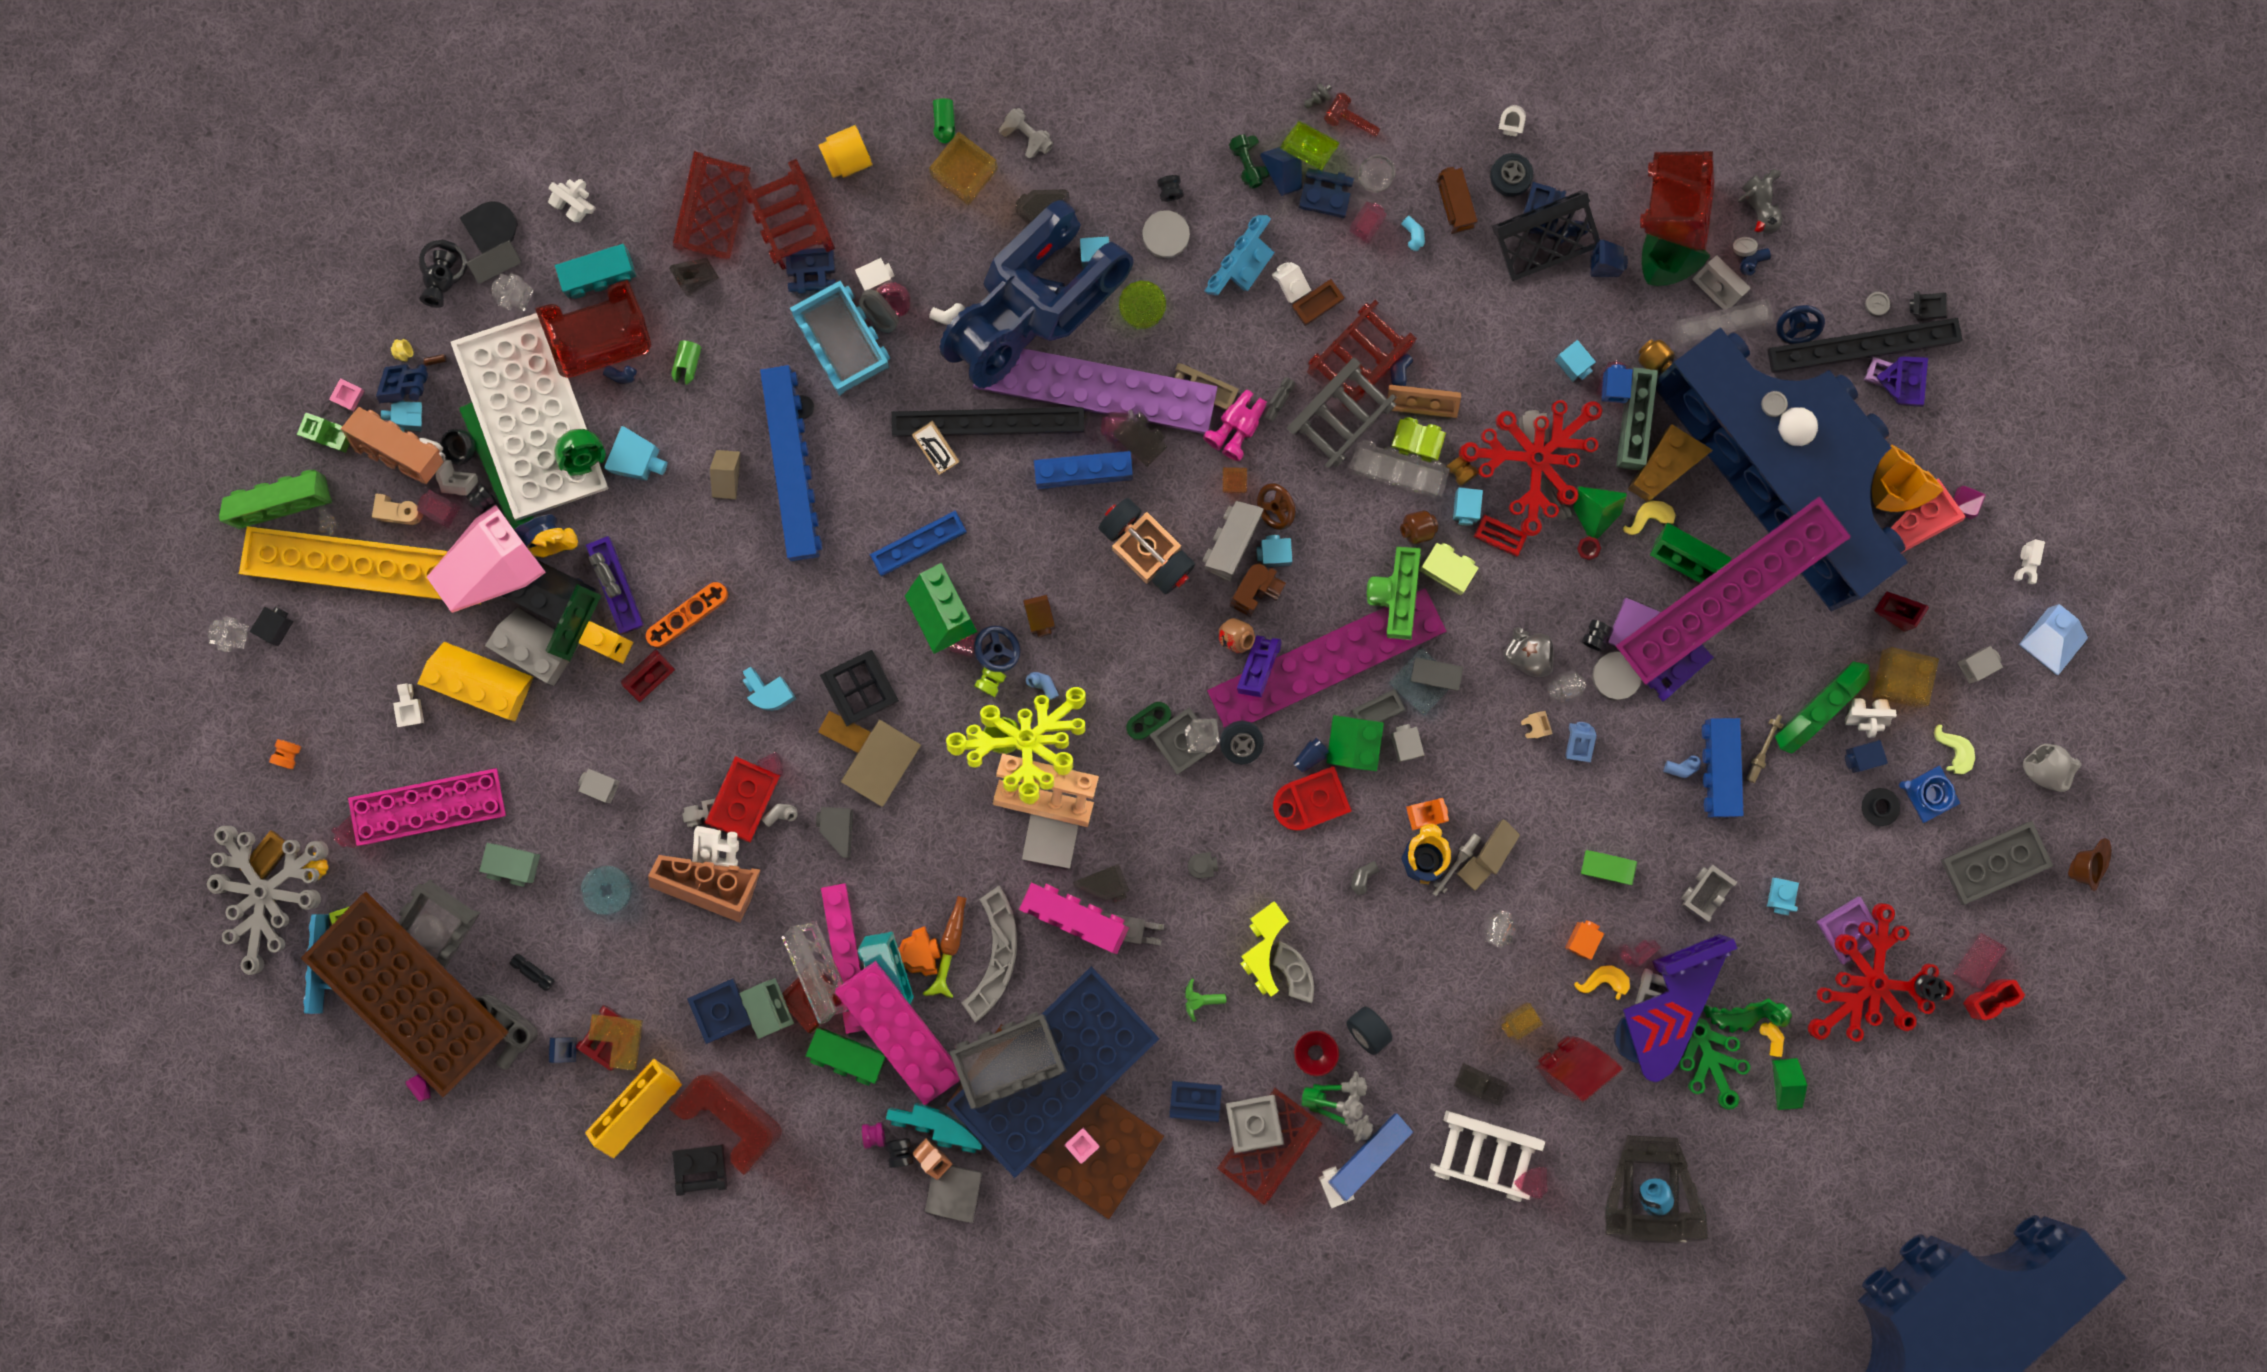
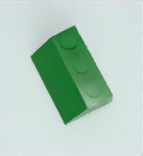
M942 563L920 573L905 594V598L932 652L935 654L976 633L977 630Z

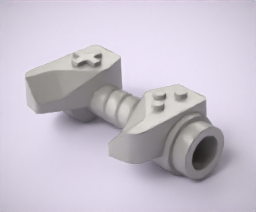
M1012 109L1000 127L999 133L1007 137L1019 129L1029 137L1028 148L1025 154L1028 158L1035 157L1038 152L1046 154L1053 146V142L1049 138L1050 134L1043 130L1035 131L1024 121L1025 115L1022 109Z

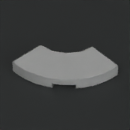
M1279 941L1272 965L1279 968L1286 976L1289 985L1288 996L1312 1003L1314 981L1308 964L1294 948Z

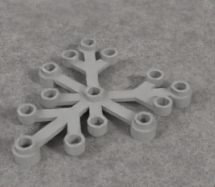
M221 826L214 834L215 840L218 844L225 845L232 856H228L224 852L214 853L211 856V864L214 867L230 866L240 868L250 884L230 881L229 877L225 874H214L208 879L207 888L214 894L230 891L249 895L239 904L231 905L226 909V916L230 920L242 918L244 912L255 905L254 913L234 929L225 930L222 934V940L225 944H235L243 934L251 929L247 956L242 959L241 969L248 975L258 974L264 968V960L258 955L262 932L268 939L267 948L269 951L280 952L285 948L284 939L277 935L271 924L275 928L285 927L289 923V917L281 911L274 899L298 903L305 910L315 909L321 902L319 892L313 889L296 893L275 888L290 877L302 879L305 883L316 882L319 879L318 870L315 868H302L310 861L325 859L329 850L327 844L323 841H312L306 846L305 853L297 858V853L300 851V843L297 840H287L282 845L283 852L286 854L284 869L270 880H261L249 863L252 845L255 843L254 834L242 832L238 835L235 827ZM223 831L226 834L225 839L222 837ZM245 836L248 837L247 844L244 842ZM290 843L294 846L293 851L289 849ZM313 847H315L317 851L315 855H313L312 852ZM219 856L222 858L221 864L218 863ZM310 871H311L312 874H313V877H312L311 880L308 878V873H309ZM215 880L218 882L217 888L215 887ZM260 888L263 889L262 896L260 895ZM305 896L309 898L308 904L305 902ZM234 908L237 910L236 916L233 915ZM265 908H267L270 914L272 915L271 924L264 915ZM279 916L282 918L281 925L278 923ZM230 932L233 934L232 941L229 939ZM275 941L279 944L277 949L274 947ZM249 961L252 963L251 969L248 966Z

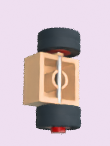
M1126 498L1108 509L1105 513L1106 517L1102 520L1098 529L1111 542L1120 538L1112 546L1113 551L1146 584L1152 579L1153 584L1165 595L1170 593L1175 587L1180 588L1189 579L1187 575L1195 567V562L1181 550V545L1148 512L1136 522L1142 511L1131 499Z

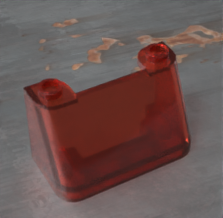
M1713 151L1654 152L1653 162L1648 164V177L1653 179L1649 209H1646L1645 214L1640 216V228H1644L1646 234L1694 250H1706L1714 196Z
M629 280L612 285L607 291L608 301L563 314L560 307L555 304L535 308L560 376L566 378L574 377L643 355L650 350L651 340L645 319Z

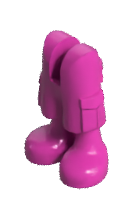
M1248 389L1222 415L1223 425L1216 432L1206 431L1203 435L1206 443L1220 451L1232 429H1236L1235 435L1226 444L1222 453L1238 462L1244 456L1241 444L1244 438L1252 437L1267 404L1265 400L1259 398L1251 407L1252 409H1248L1247 405H1249L1254 395Z

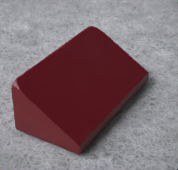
M655 649L621 680V684L640 703L674 672L675 668Z

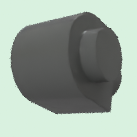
M1211 852L1195 854L1189 859L1187 864L1189 873L1195 878L1214 877V871H1218L1216 856L1211 857Z

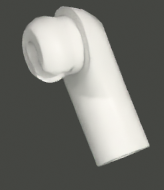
M960 303L955 304L946 311L933 307L929 318L948 325L965 307Z

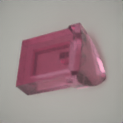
M1536 1167L1524 1172L1514 1181V1184L1525 1194L1541 1199L1547 1193V1167Z

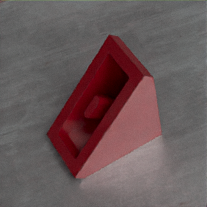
M1887 591L1874 611L1906 632L1918 626L1929 607L1928 605Z

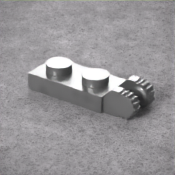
M1101 913V915L1110 918L1111 914ZM1115 915L1124 919L1123 925L1129 927L1123 941L1161 945L1162 940H1159V938L1142 936L1144 927L1160 931L1164 929L1163 924Z

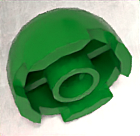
M586 429L567 431L557 440L554 449L559 469L567 471L570 476L591 472V467L598 461L602 463L606 456L605 448L600 439L593 432Z

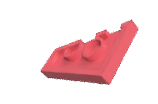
M1939 478L1937 481L1944 490L1930 502L1906 511L1891 527L1905 544L1903 552L1965 519L1964 513Z

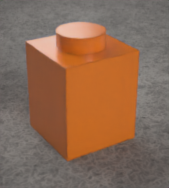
M1586 920L1585 923L1577 922L1565 949L1587 960H1592L1604 933L1598 930L1600 926Z

